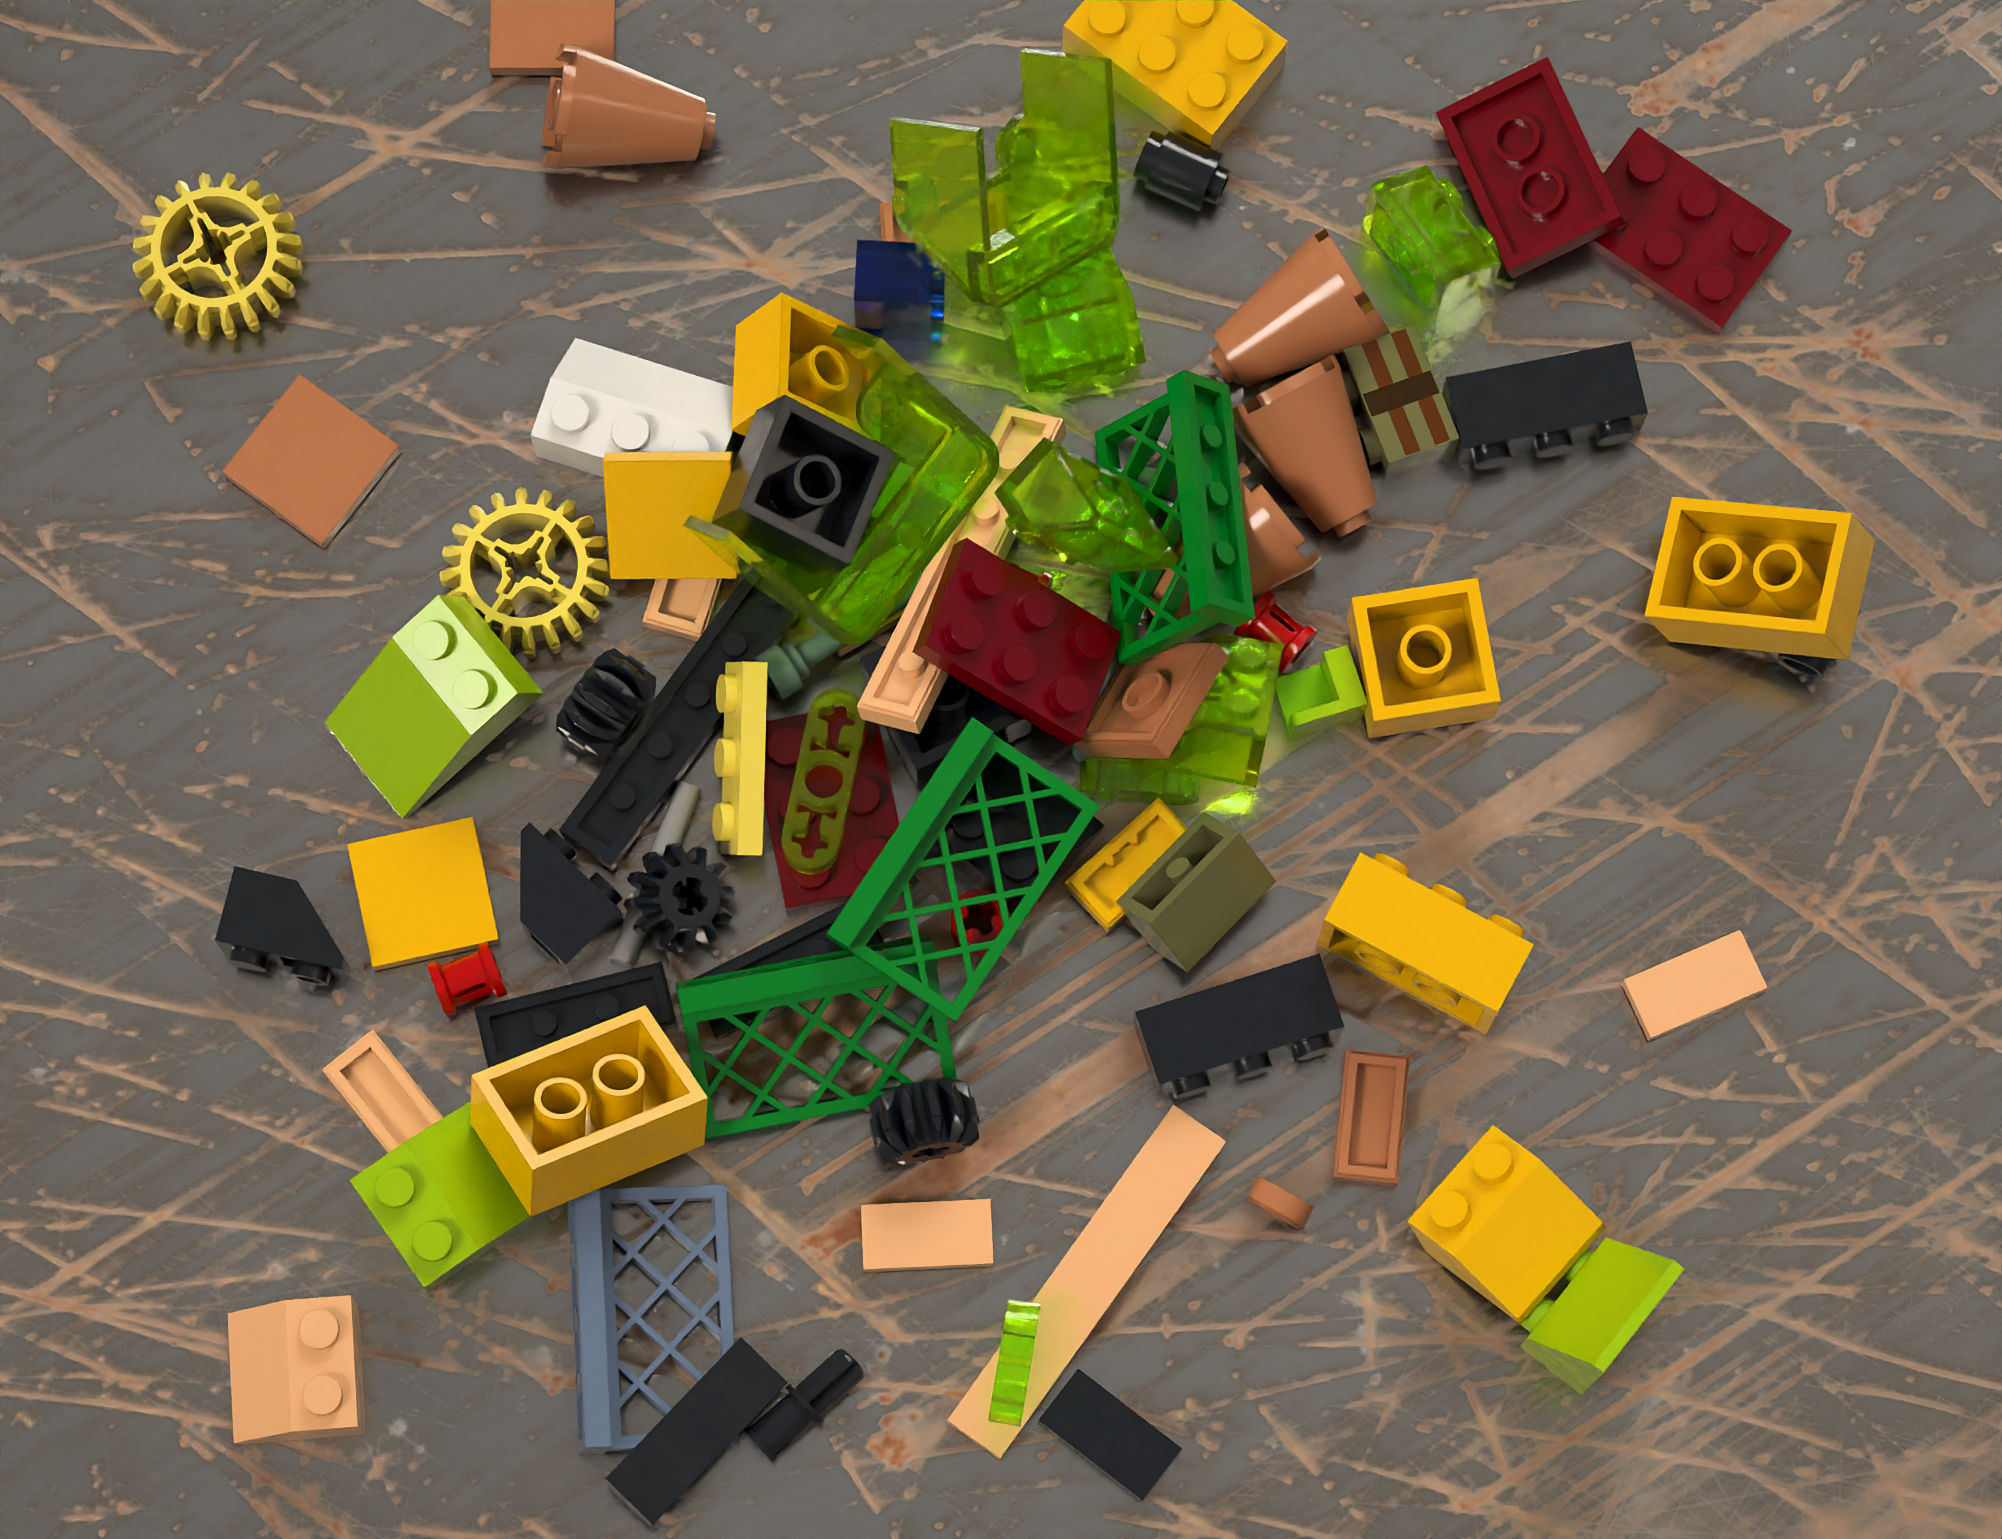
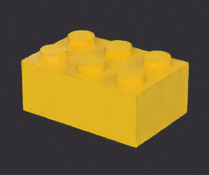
M1084 0L1063 25L1062 52L1168 130L1217 150L1283 69L1288 41L1232 0Z
M1672 497L1644 616L1669 642L1848 660L1875 540L1858 519L1848 512Z
M1360 852L1324 918L1316 945L1486 1035L1534 944L1523 939L1525 931L1511 920L1496 914H1491L1487 920L1465 908L1468 901L1456 891L1436 883L1429 889L1408 878L1410 870L1394 858L1376 853L1372 859Z
M645 1005L471 1075L470 1124L524 1208L532 1217L703 1146L708 1097Z

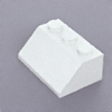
M575 338L550 378L530 436L537 457L604 477L603 458L605 453L733 452L734 457L741 434L731 430L733 387Z

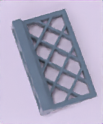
M726 1184L599 1188L567 1202L578 1455L633 1450L646 1436H622L620 1407L636 1390L664 1415L672 1409L644 1383L667 1356L696 1383L707 1373L706 1371L702 1374L675 1349L698 1322L719 1341V1358L712 1366L734 1344ZM712 1201L713 1228L698 1245L669 1220L683 1202ZM656 1202H674L664 1214L652 1204ZM636 1203L656 1222L632 1247L612 1229L611 1204ZM660 1227L665 1229L690 1252L667 1278L638 1253ZM712 1239H714L715 1261L702 1250ZM613 1244L625 1254L615 1267ZM694 1258L715 1275L716 1293L701 1309L672 1284ZM630 1260L659 1286L636 1312L615 1294L614 1277ZM664 1291L693 1317L670 1343L641 1318ZM716 1302L718 1326L705 1315ZM616 1309L628 1319L618 1332ZM633 1325L662 1350L639 1377L618 1359L617 1342ZM619 1374L631 1384L621 1397ZM739 1435L728 1446L739 1445Z

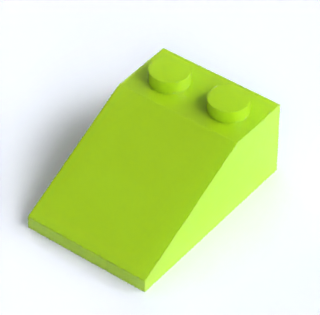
M437 595L389 640L325 720V724L401 818L407 819L544 693L465 597Z
M471 1101L408 1139L350 1179L354 1188L427 1292L436 1288L541 1214L530 1217L470 1124Z
M1606 1237L1595 1251L1588 1247L1563 1277L1570 1281V1283L1554 1302L1546 1295L1521 1323V1326L1527 1329L1530 1334L1520 1347L1580 1395H1583L1606 1371L1685 1268L1675 1260Z

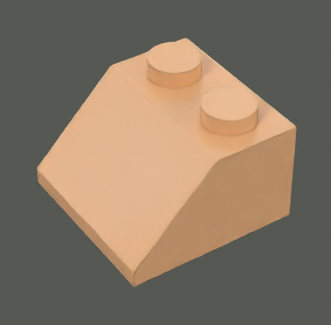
M351 1295L283 1300L228 1313L233 1439L235 1445L366 1435L359 1304Z

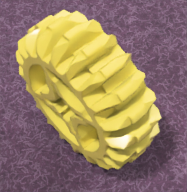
M202 172L198 181L200 185L198 190L190 192L188 185L178 180L175 188L179 199L175 202L162 195H157L155 204L162 215L161 217L142 215L140 223L143 230L149 235L134 238L133 248L143 258L133 263V271L137 278L146 280L140 287V292L145 301L157 300L154 311L160 320H166L175 315L174 325L176 330L183 334L188 332L197 322L198 333L201 339L207 341L214 335L215 327L222 326L226 338L234 341L237 337L235 324L246 321L248 328L252 332L258 333L261 326L257 314L263 310L268 316L278 318L281 310L274 297H294L296 290L287 278L302 274V263L293 255L303 250V244L299 235L290 233L296 226L290 212L279 213L282 204L280 198L275 193L261 198L262 190L260 184L253 179L238 191L237 179L234 174L229 172L222 179L221 186L214 187L210 175ZM232 216L246 220L252 225L246 227L243 223H240L230 228L220 227L214 224L210 217ZM189 227H192L194 231L192 244L183 253L177 255L178 262L169 266L171 252L175 243ZM207 237L211 238L216 249H223L227 258L225 262L231 274L230 276L224 274L220 264H213L209 255L211 251L206 242ZM267 247V256L260 273L245 287L242 282V273L245 267L258 258V251ZM207 285L216 286L222 289L227 296L204 298L190 294L183 289L189 286L193 290Z
M520 487L515 493L516 505L506 506L503 496L500 493H494L491 496L494 508L493 513L487 515L481 507L472 505L469 513L476 526L472 529L464 524L457 523L452 528L453 535L464 546L450 545L443 548L442 555L444 560L454 565V567L441 571L440 581L443 586L455 588L447 596L465 597L492 631L500 636L499 639L510 653L513 652L516 641L522 642L526 658L533 659L537 654V641L546 640L551 653L557 654L561 651L558 634L565 631L576 642L583 638L582 629L576 621L578 618L590 623L598 622L600 619L599 610L588 600L606 601L609 599V587L597 580L610 576V566L608 560L598 558L608 549L605 538L603 536L589 537L595 529V522L590 515L573 521L577 508L575 502L570 499L563 502L556 511H553V494L547 490H543L539 495L536 505L530 504L527 490ZM519 530H536L526 542L511 545L499 539L504 535ZM560 540L570 547L578 560L577 576L572 589L563 585L560 576L550 569L556 558L555 547ZM481 557L490 562L492 570L502 577L499 586L495 590L498 598L492 607H489L475 590V575ZM532 564H535L539 578L533 579L532 577L525 576L520 583H517L513 568L516 569L518 567L521 570L527 571ZM532 602H543L554 608L547 613L535 617L518 618L510 616L511 614L517 616L525 605Z

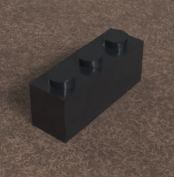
M1631 341L1446 377L1442 390V396L1459 435L1458 445L1454 454L1457 466L1474 463L1475 469L1479 470L1503 466L1512 460L1511 455L1535 451L1536 456L1540 458L1558 456L1572 450L1573 443L1597 439L1598 445L1601 446L1619 444L1632 439L1635 436L1634 431L1641 430L1648 414Z
M1320 953L1136 1011L1133 1021L1156 1094L1160 1095L1172 1091L1174 1099H1183L1202 1093L1211 1088L1209 1079L1230 1072H1234L1236 1080L1262 1074L1273 1068L1271 1059L1295 1052L1297 1060H1305L1327 1053L1334 1049L1332 1040L1340 1038L1344 1028Z

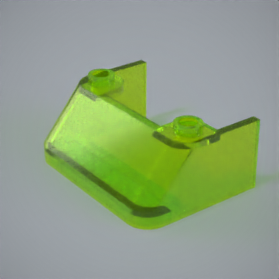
M1031 48L1021 50L1023 112L1012 117L1005 127L999 131L995 141V155L999 162L1000 174L987 181L983 128L898 116L889 120L894 183L892 198L893 214L897 218L900 229L972 303L1003 308L1106 248L1112 242L1119 225L1120 202L1112 59Z
M838 325L831 335L874 373L857 399L856 418L858 424L873 441L895 452L851 565L820 579L746 540L742 542L731 531L692 515L689 516L683 526L760 591L829 638L843 644L856 645L867 641L876 633L991 484L999 468V452L995 442L882 338Z

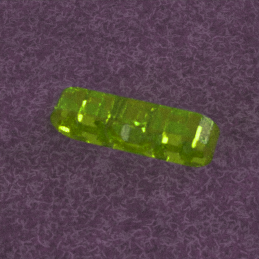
M834 688L820 693L811 703L807 716L781 837L783 854L786 861L793 869L804 874H819L829 869L837 860L842 843L866 731V720L860 718L857 709L860 699L854 693L845 689ZM835 705L846 707L847 718L855 721L854 726L844 725L842 727L838 740V751L851 750L849 758H845L831 750L811 751L814 743L826 749L829 736L828 722L821 720L820 716L821 714L832 715ZM830 765L841 773L843 784L838 793L828 798H819L808 791L805 780L808 773L814 767ZM801 804L819 813L837 811V816L834 820L822 814L819 828L821 841L829 843L827 849H816L813 858L802 857L801 845L793 843L795 837H805L809 829L810 812L798 813Z

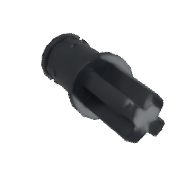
M844 1349L836 1350L796 1387L789 1383L785 1387L789 1393L751 1427H747L744 1430L745 1433L765 1456L773 1462L778 1454L814 1422L819 1427L824 1423L821 1416L863 1379L865 1373L862 1367Z

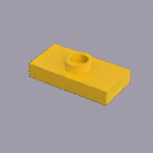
M1158 797L1066 880L1064 887L1108 933L1126 917L1116 901L1186 831L1187 827Z

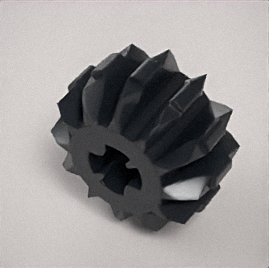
M615 648L603 652L602 655L596 658L592 666L585 671L583 677L564 701V706L557 714L556 732L568 740L567 744L582 755L586 753L597 761L609 757L611 753L616 751L620 743L626 739L631 729L637 724L642 713L648 707V703L655 695L656 677L644 669L645 665L630 654L626 656Z
M673 843L665 846L663 856L656 851L646 853L642 857L646 873L632 872L626 878L631 886L640 890L639 896L627 898L623 905L628 910L641 909L643 914L636 920L632 930L637 934L653 930L652 946L659 950L667 949L674 943L679 953L692 952L696 940L702 944L713 943L717 939L713 923L726 924L733 918L727 909L720 906V900L733 897L736 890L732 886L719 887L717 880L726 871L727 866L722 862L706 866L707 849L701 846L692 847L686 853L681 843ZM674 887H681L679 895L687 900L686 908L678 909L680 900L672 895Z
M944 1077L930 1081L924 1079L913 1084L904 1083V1086L897 1089L886 1090L869 1104L871 1115L869 1125L874 1145L878 1147L881 1160L889 1163L898 1162L905 1165L919 1161L924 1163L936 1158L944 1159L946 1155L963 1152L966 1147L972 1146L979 1139L978 1123L980 1120L975 1098L971 1096L968 1083L958 1079L951 1080Z

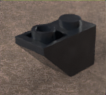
M529 822L521 830L520 921L524 932L571 977L622 926L624 919L621 910L616 905L623 898L599 873L595 872L588 879L571 863L577 856V853L556 831L550 828L543 835Z
M234 866L215 938L222 952L230 954L228 962L238 967L261 972L266 971L268 963L292 968L291 977L320 986H328L330 977L347 981L350 967L298 881Z

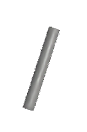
M677 782L650 852L656 851L663 856L667 844L682 842L701 789L686 782ZM636 889L633 897L639 896L640 890ZM641 909L627 910L609 957L613 962L630 968L634 966L646 933L637 934L632 930L636 920L643 915Z

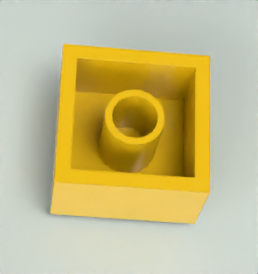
M1478 578L1351 598L1346 618L1355 667L1368 703L1364 715L1369 738L1494 718L1501 699Z

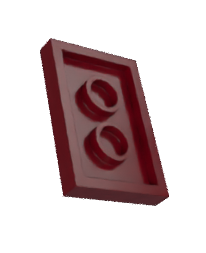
M1548 57L1435 112L1506 270L1512 279L1626 224L1553 64Z
M1637 127L1603 173L1626 224L1585 244L1720 335L1787 242L1792 230Z
M966 537L953 545L912 652L1070 746L1082 740L1121 631Z
M858 703L766 721L764 804L786 913L849 901L900 825L879 724L861 719L857 709ZM911 879L909 880V887H910V888H912Z

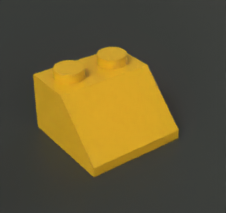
M781 292L736 325L731 430L746 437L756 410L785 394L878 443L881 339Z
M1494 1125L1490 1127L1407 1221L1427 1254L1519 1324L1527 1318L1606 1228L1604 1223L1539 1158Z

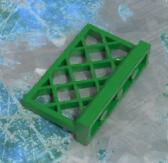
M1182 370L1166 379V394L1095 431L1114 628L1121 631L1116 646L1118 663L1129 666L1140 663L1220 622L1238 627L1255 618L1230 388L1227 384L1186 370ZM1170 415L1172 437L1166 446L1158 438ZM1133 435L1137 438V441L1123 469L1120 467L1118 443ZM1155 450L1162 455V458L1149 486L1139 481L1138 478L1144 470L1152 451ZM1176 473L1178 495L1173 504L1164 496ZM1132 489H1134L1144 497L1130 526L1126 524L1125 509L1134 492ZM1160 507L1168 513V516L1154 544L1145 536ZM1182 531L1184 554L1179 562L1170 554ZM1142 548L1150 555L1135 584L1132 582L1131 566L1139 549ZM1166 565L1175 573L1160 602L1151 594ZM1188 590L1191 614L1182 618L1176 613ZM1147 606L1156 613L1145 636L1138 640L1137 624Z
M973 717L967 723L825 935L826 938L844 950H848L954 1022L958 1020L1100 807V805L994 735V731ZM995 753L1018 768L1023 794L986 801L981 773ZM1028 776L1048 789L1031 792ZM974 785L978 803L960 806ZM1058 795L1080 810L1067 832L1040 837L1033 800ZM1024 802L1032 839L995 846L988 809ZM980 811L987 848L950 855L945 827L952 816ZM938 839L942 857L923 860ZM1059 842L1045 863L1042 845ZM1033 847L1039 874L1029 887L1004 891L997 854ZM989 856L996 893L959 900L952 863ZM943 864L951 902L914 909L909 880L917 869ZM902 892L906 911L887 914ZM1023 896L1009 917L1006 899ZM997 901L1003 928L993 941L968 945L961 908ZM952 909L960 947L923 954L915 917ZM907 918L915 956L888 961L866 945L881 923ZM988 949L973 971L970 953ZM956 955L962 956L967 982L953 1003L929 988L925 961ZM916 963L920 982L898 967Z
M928 934L919 935L922 953L935 952L932 938ZM911 937L866 945L888 961L915 956ZM839 950L675 982L692 1075L708 1097L705 1139L869 1107V1104L886 1090L904 1086L902 1084L882 1088L890 1075L902 1083H917L896 1069V1066L916 1037L938 1051L942 1077L927 1080H937L944 1077L951 1080L957 1079L946 1016L927 1004L914 1025L910 1024L884 1006L898 984L848 950ZM937 959L925 961L929 988L942 996L936 968L938 966ZM916 963L898 967L916 980H919ZM885 986L876 1000L862 991ZM852 993L871 1006L851 1037H848L820 1018L836 995ZM821 999L813 1012L799 1004L800 1002ZM788 1005L807 1018V1021L787 1050L757 1030L771 1008ZM758 1011L750 1024L735 1016ZM879 1012L908 1031V1034L888 1063L858 1043ZM930 1017L932 1018L935 1040L921 1031ZM725 1018L743 1030L744 1033L724 1062L701 1048L696 1023ZM815 1024L845 1044L825 1075L795 1056V1053ZM751 1037L781 1056V1059L762 1087H759L731 1068ZM853 1050L883 1069L868 1091L851 1094L832 1081ZM703 1059L718 1069L709 1084ZM789 1062L819 1081V1084L805 1104L790 1107L769 1094V1091ZM725 1075H728L756 1094L742 1116L715 1121L710 1097ZM827 1087L841 1096L818 1101ZM763 1100L777 1108L755 1113Z

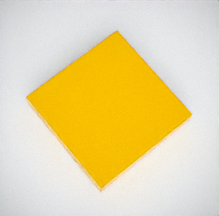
M733 452L605 453L603 458L610 579H737L739 572L737 536L711 523L733 469Z
M473 817L347 844L374 971L478 949V944L488 941L490 946L500 944Z

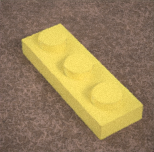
M726 662L725 674H721L717 681L716 705L718 711L724 713V738L718 739L716 742L714 768L716 775L722 777V803H716L714 807L712 829L714 839L721 841L720 854L762 856L768 662Z

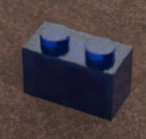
M857 240L854 289L856 328L881 340L931 342L932 321L944 322L946 265L934 264L933 243Z

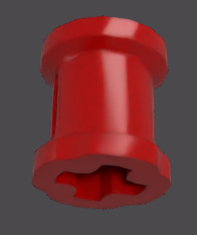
M1267 591L1254 604L1255 618L1236 627L1233 634L1241 641L1246 638L1251 640L1276 661L1275 668L1283 674L1302 656L1316 637L1318 630L1311 625L1303 627L1275 604L1277 597L1270 591Z
M972 889L964 892L958 898L963 900L993 894L994 892L987 889ZM997 901L961 908L965 929L968 927V914L976 911L981 918L993 916L990 919V933L982 935L981 931L977 928L965 930L968 945L995 940L1003 928ZM951 909V936L954 944L960 947L953 910ZM988 949L971 952L970 954L983 957Z
M488 941L478 944L477 952L447 964L440 965L437 961L427 964L432 982L447 1018L457 1014V1007L494 993L498 998L508 995Z

